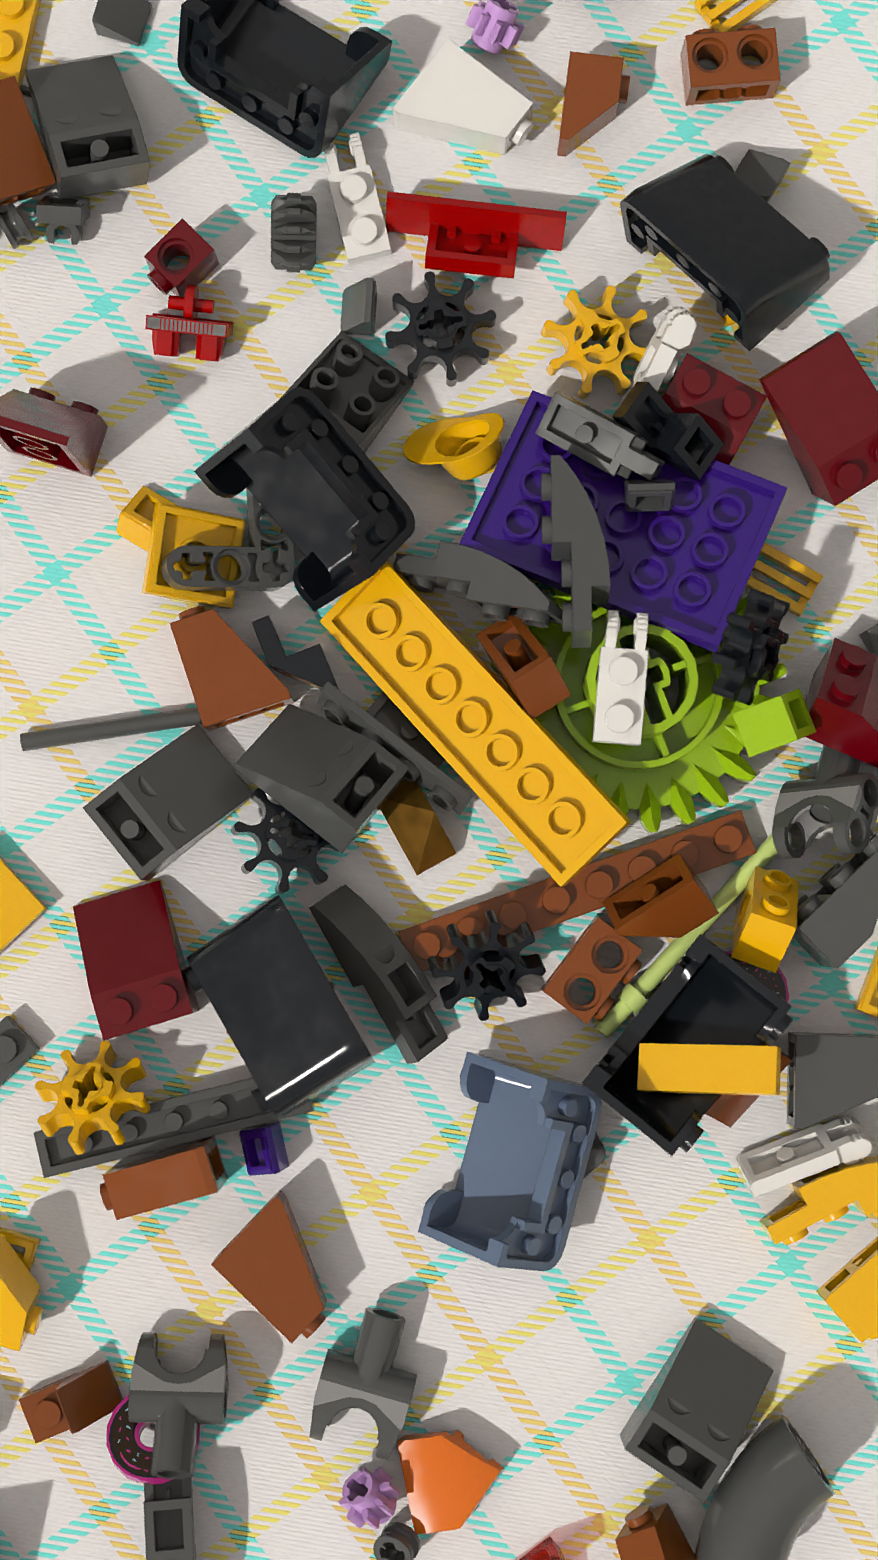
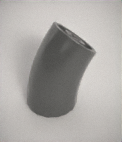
M780 1416L761 1431L739 1454L724 1475L711 1499L700 1529L695 1550L697 1560H788L793 1544L808 1519L824 1502L835 1495L833 1487L819 1463L785 1416Z

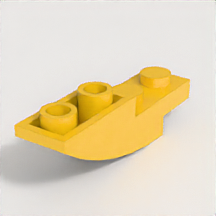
M878 1156L865 1157L864 1160L860 1159L859 1162L852 1165L840 1162L841 1164L791 1183L799 1199L760 1220L768 1238L775 1245L782 1241L784 1245L795 1243L809 1233L807 1227L822 1219L825 1223L844 1216L849 1211L847 1205L852 1202L856 1209L865 1216L873 1214L874 1217H878Z

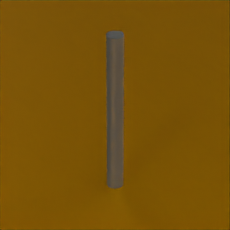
M197 707L21 733L20 742L22 750L29 751L195 726L197 724L201 725L202 721Z

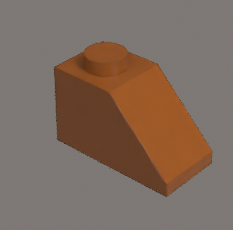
M570 51L557 156L566 157L615 119L618 103H627L630 76L622 75L624 58Z
M509 616L507 622L497 621L475 635L509 690L515 695L532 719L552 709L556 704L571 696L551 656L521 621L520 617Z
M680 853L603 901L611 922L620 936L681 938L719 914L706 887Z

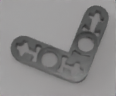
M246 487L249 547H177L165 557L162 562L161 571L167 584L178 590L275 591L284 587L293 578L295 570L294 543L282 529L280 534L275 537L263 533L259 524L260 517L268 512L262 505H259L258 500ZM281 544L282 549L279 548L273 552L274 566L282 568V573L272 580L271 573L263 571V566L271 560L270 548L261 550V545L271 547ZM204 556L209 558L206 571H194L186 579H183L181 571L174 570L173 565L181 561L182 557H185L186 564L190 566H201L206 562ZM221 557H231L239 564L240 574L237 580L228 581L220 576L217 565ZM206 573L209 581H205L204 579Z

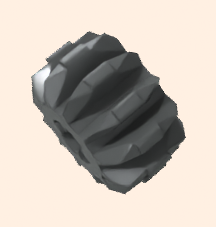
M287 193V195H275L271 201V263L277 270L300 273V270H312L316 264L317 203L312 196H304L301 193Z

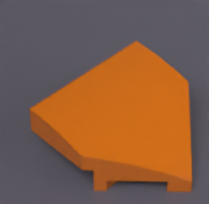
M459 1430L455 1431L452 1435L446 1431L404 1435L397 1441L413 1527L417 1534L460 1529L475 1512L478 1504L504 1468L493 1458L488 1461L466 1443L463 1434Z

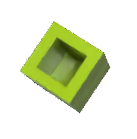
M800 688L732 714L736 722L735 733L737 739L746 748L749 758L816 732Z

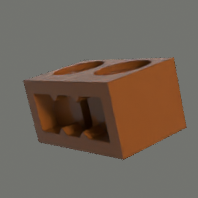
M746 25L738 28L736 31L718 32L715 29L706 28L697 30L692 35L685 36L680 54L685 106L771 99L774 97L781 80L775 28L762 29L759 25ZM754 56L761 62V65L750 66L743 61L742 57ZM702 59L711 60L716 64L717 68L714 70L703 69L697 61Z
M594 917L542 986L541 990L584 1023L588 1024L592 1018L599 1022L615 1001L609 995L617 984L621 981L627 985L640 969L642 962L637 958L643 950L626 937L620 936L614 928L601 918ZM606 941H612L617 944L621 953L618 963L610 968L601 966L596 958L598 947ZM578 978L588 979L593 986V995L584 1004L573 1003L568 994L570 984Z

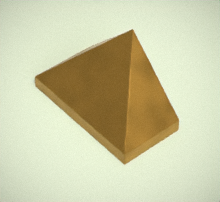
M403 779L380 810L416 875H419L457 853L417 781L409 782Z

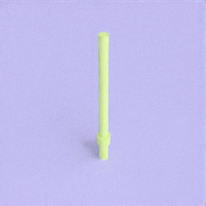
M772 833L756 850V854L751 855L712 898L719 914L683 937L675 938L633 985L628 983L616 995L619 1000L595 1025L606 1038H609L632 1012L636 1015L648 1002L646 997L683 958L686 954L685 952L700 934L704 935L745 890L755 866L764 869L778 854L773 843Z

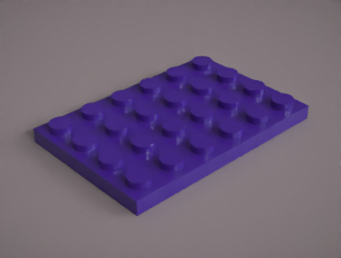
M532 390L459 544L485 552L502 560L527 578L571 595L570 587L561 586V561H551V544H542V516H551L550 501H541V473H550L551 455H561L587 492L597 514L605 540L611 584L609 603L594 605L607 610L619 611L620 615L632 620L636 618L637 612L648 613V624L663 627L680 639L710 651L718 652L723 641L722 634L728 625L726 622L727 616L730 612L735 613L788 487L717 460L712 461L701 479H693L664 463L657 478H670L675 483L672 510L625 511L624 481L626 478L620 475L612 476L535 433L552 397ZM633 471L630 478L628 479L647 478Z

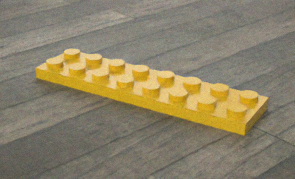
M389 560L373 576L347 591L320 620L322 625L560 887L570 883L631 823V820L536 718L532 719L527 714L515 695L425 598L409 584L408 580L393 568V564Z

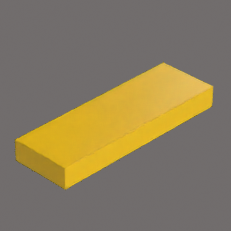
M639 1043L637 1090L641 1092L780 1096L781 1048L778 1046Z

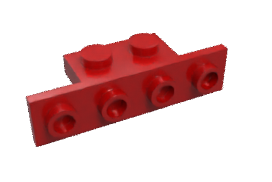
M387 192L386 230L389 232L428 236L425 269L514 279L517 246L562 251L567 216L565 211Z

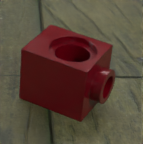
M183 218L144 255L151 271L147 274V277L164 295L172 291L176 296L185 297L188 284H200L219 265L215 250ZM177 256H185L190 259L188 265L182 270L174 271L168 268L170 261Z

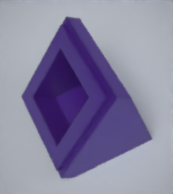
M280 1121L239 1131L249 1176L276 1174L289 1167Z

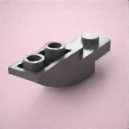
M551 455L550 473H541V501H550L551 516H542V544H551V561H561V586L570 587L571 603H562V632L571 631L572 648H591L592 604L609 603L611 584L605 540L597 514L579 479L561 455Z
M440 541L436 558L396 554L393 568L402 574L417 591L433 593L434 587L444 588L447 593L453 596L466 598V600L482 609L481 616L494 621L507 622L508 617L513 616L520 617L521 621L525 624L539 628H548L549 622L562 624V606L552 596L510 565L485 552L460 544Z
M343 885L309 907L353 987L364 985L407 1064L419 1062L448 1039L429 1004L437 995L427 978L395 933L360 896L347 885Z
M192 1477L172 1479L164 1484L150 1485V1483H144L145 1501L143 1504L146 1560H196Z

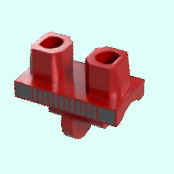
M188 284L185 297L169 295L168 309L183 311V316L161 313L146 315L145 329L152 330L154 355L180 356L181 334L185 333L197 335L195 359L220 361L224 352L226 338L233 335L234 322L197 318L198 312L213 314L215 302L214 300L199 299L198 285Z

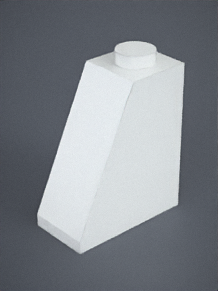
M447 39L394 105L393 123L400 131L505 155L513 143L517 146L521 145L530 134L534 123L531 121L533 102L451 40Z

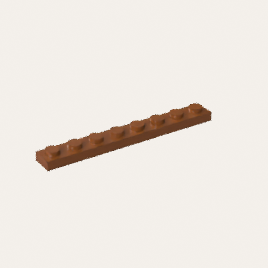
M740 810L590 863L566 886L560 887L551 877L398 931L402 944L423 972L430 969L428 964L429 957H448L457 950L458 947L451 944L446 930L449 924H456L459 931L464 935H476L483 930L486 924L485 912L487 910H494L501 926L498 934H511L523 922H527L532 932L605 907L603 901L678 853L683 856L695 874H699L756 854V850Z

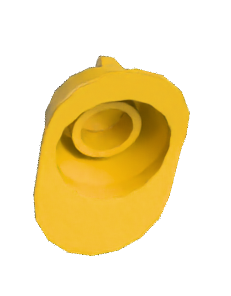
M492 412L473 417L434 421L420 427L409 436L404 443L403 453L407 460L415 464H441L454 478L462 481L472 480L484 474L494 472L503 453L499 436L504 429L505 421L500 414Z

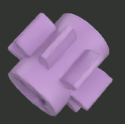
M480 0L478 4L474 3L465 23L469 27L474 28L471 41L480 49L492 54H500L503 47L510 50L512 45L516 46L524 29L523 24L515 21L519 14L518 7L508 0H487V2Z
M364 1466L360 1468V1471L350 1475L344 1482L343 1498L339 1500V1504L349 1511L346 1518L358 1528H361L366 1522L376 1530L379 1528V1524L385 1523L394 1516L396 1497L400 1495V1491L391 1484L393 1477L380 1467L372 1473Z

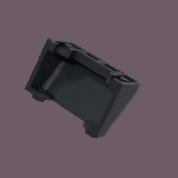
M186 0L181 4L177 62L181 75L193 88L299 154L308 158H315L330 146L387 65L392 40L371 28L359 27L349 36L346 45L279 4V0Z
M704 154L634 189L620 201L626 241L641 254L647 249L654 256L662 252L716 301L717 313L723 318L728 314L739 325V329L733 333L734 338L748 351H751L830 279V267L827 261L830 258V254L825 245L815 237L809 239L738 178L728 161L720 155L713 157L712 155Z
M294 388L288 391L194 471L214 494L223 498H232L247 487L305 556L294 570V585L300 596L314 612L373 576L410 538L415 529L414 515L408 504L319 397L306 388Z
M279 895L256 908L187 957L190 966L183 969L194 991L199 993L204 990L257 1084V1087L253 1088L251 1093L264 1115L272 1110L274 1115L280 1119L375 1063Z
M703 934L697 937L685 952L686 954L680 963L676 964L672 972L617 1041L607 1051L608 1053L595 1065L582 1082L671 1156L674 1155L679 1147L687 1153L698 1140L704 1130L697 1124L720 1094L638 1091L639 1043L759 1046L768 1036L776 1041L793 1020L786 1014L792 1007L788 1002Z

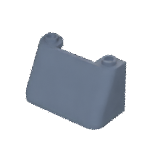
M467 1052L460 1073V1087L465 1097L479 1103L455 1190L439 1189L426 1201L418 1232L496 1267L548 1271L556 1266L565 1249L601 1115V1098L585 1085L482 1054Z

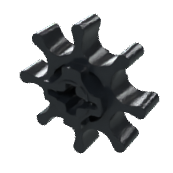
M430 271L424 275V285L428 291V296L423 301L411 303L400 293L393 295V309L408 316L410 322L404 330L388 331L385 334L386 346L390 349L400 344H407L416 350L417 356L415 360L407 367L409 379H417L420 369L425 364L435 362L445 369L446 384L449 387H453L457 383V373L454 370L453 363L458 357L469 355L474 357L481 365L488 363L489 350L477 346L471 336L476 329L481 327H494L496 313L493 310H489L483 314H473L466 309L464 305L465 300L473 294L474 290L472 279H465L461 290L457 294L445 296L437 291L435 287V274ZM442 323L443 328L447 330V334L439 336L437 329H434V325Z
M751 589L743 616L733 612L728 614L726 619L728 625L722 634V649L718 652L715 651L711 658V662L723 666L719 678L712 686V693L750 706L754 699V691L758 680L772 681L774 677L773 671L779 662L780 645L786 644L789 639V634L780 630L779 626L789 610L790 603Z
M257 788L251 794V799L262 810L261 822L257 825H247L239 821L231 828L233 835H248L257 844L258 851L256 857L242 864L241 871L244 874H249L260 863L273 865L278 872L279 878L275 887L277 894H284L289 890V875L294 868L307 870L316 885L324 883L328 879V875L319 868L316 860L317 853L321 848L339 850L282 805L272 803L267 798L266 793L262 789ZM281 815L280 821L276 823L271 822L274 816ZM291 827L292 835L304 840H298L289 847L287 846V838L281 837L278 833ZM300 851H307V855L305 857L298 859V854Z
M487 910L485 912L486 924L483 930L476 935H464L459 931L456 924H449L446 930L451 944L458 947L457 950L448 957L431 956L428 959V964L434 978L454 977L450 984L442 987L439 991L444 1007L452 1009L462 998L475 997L474 1007L481 1021L489 1019V1004L497 997L508 996L515 1001L518 1007H524L527 1004V1000L521 986L517 985L516 982L525 975L542 976L546 972L539 954L520 955V952L525 947L535 942L530 925L527 922H523L511 934H498L501 926L494 910Z

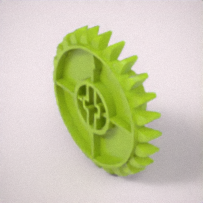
M550 587L554 594L553 598L561 606L562 603H571V595ZM748 597L739 601L735 611L736 614L743 616ZM592 604L591 648H572L571 631L562 632L561 623L549 622L548 628L526 625L551 656L571 696L556 704L552 709L537 716L536 719L626 816L628 810H637L639 821L646 832H658L661 822V807L669 806L673 815L682 824L694 823L696 821V813L691 796L697 793L714 807L721 808L727 805L729 798L718 779L723 774L743 783L753 781L757 776L750 764L739 755L746 748L737 739L735 733L736 722L732 714L772 699V697L759 695L760 686L768 685L783 677L787 673L785 665L777 664L773 671L774 677L771 682L763 679L758 680L754 691V699L750 706L738 701H732L711 691L723 666L711 662L713 651L680 639L663 627L648 624L645 650H647V647L653 648L667 658L671 664L668 668L660 657L651 660L648 652L647 676H650L653 685L645 692V697L656 724H651L644 706L640 746L592 742L597 690L596 674L599 665L601 646L604 647L608 610ZM619 614L620 629L617 633L616 648L626 646L627 649H633L634 620ZM722 641L721 646H720V648H719L718 651H721L723 641ZM491 662V668L499 674V672ZM677 677L679 694L676 707L671 712L664 691L670 686L671 678Z

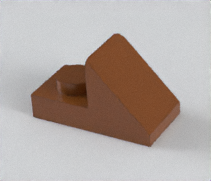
M106 1360L22 1395L19 1402L34 1441L38 1443L67 1430H70L72 1434L81 1431L113 1412L123 1400L110 1364Z

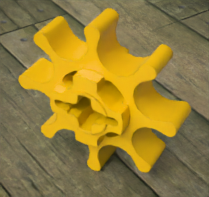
M611 285L606 287L601 297L602 304L596 309L585 307L580 302L577 291L570 290L563 304L570 310L573 322L568 325H559L552 320H547L541 329L543 337L558 339L565 349V354L562 357L554 358L550 361L546 369L547 373L553 376L564 367L577 369L582 377V385L577 393L580 399L588 397L592 391V379L597 376L609 378L614 383L616 393L619 395L624 394L630 387L631 382L623 374L621 362L629 359L640 363L646 348L634 345L630 339L629 330L641 326L647 318V312L644 309H640L633 317L622 318L616 315L611 306L616 288ZM574 334L577 336V341L574 340ZM609 337L603 347L600 344H595L585 348L590 338L595 342Z
M107 1040L100 1043L97 1058L86 1064L77 1063L71 1051L64 1050L60 1056L69 1070L64 1079L57 1083H47L39 1080L35 1084V1089L43 1102H58L51 1112L41 1115L37 1119L44 1134L47 1137H51L60 1128L73 1126V1130L67 1140L77 1155L85 1152L86 1140L93 1132L99 1130L109 1131L115 1144L122 1145L125 1142V1137L117 1124L121 1115L133 1110L146 1114L151 1108L143 1092H127L131 1084L145 1078L147 1075L140 1059L134 1057L125 1066L120 1068L111 1067L117 1055Z

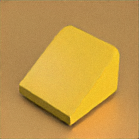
M143 485L121 511L116 531L123 538L148 552L155 504L158 502L171 505L176 504Z

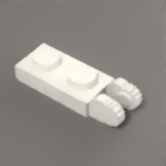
M359 132L349 134L350 140L348 141L356 168L344 171L339 170L338 153L333 142L324 150L329 170L327 175L328 184L348 264L392 254L371 166L366 163Z
M672 307V309L664 314L665 318L661 320L655 334H653L630 381L631 385L624 393L619 406L636 382H649L658 392L662 382H669L678 363V358L675 355L678 349L690 345L693 339L692 334L696 333L695 328H697L695 324L697 321L694 319V316L690 315L683 307Z
M607 611L604 647L601 646L599 654L592 742L641 745L649 652L645 650L648 613L637 612L633 622V649L616 648L617 633L620 629L619 611Z
M847 1116L823 1125L819 1123L738 1155L736 1160L755 1198L808 1176L818 1174L841 1164L840 1162L852 1165L859 1162L860 1159L864 1160L865 1157L868 1158V1155L871 1154L873 1144L869 1137L862 1132V1126L857 1118Z

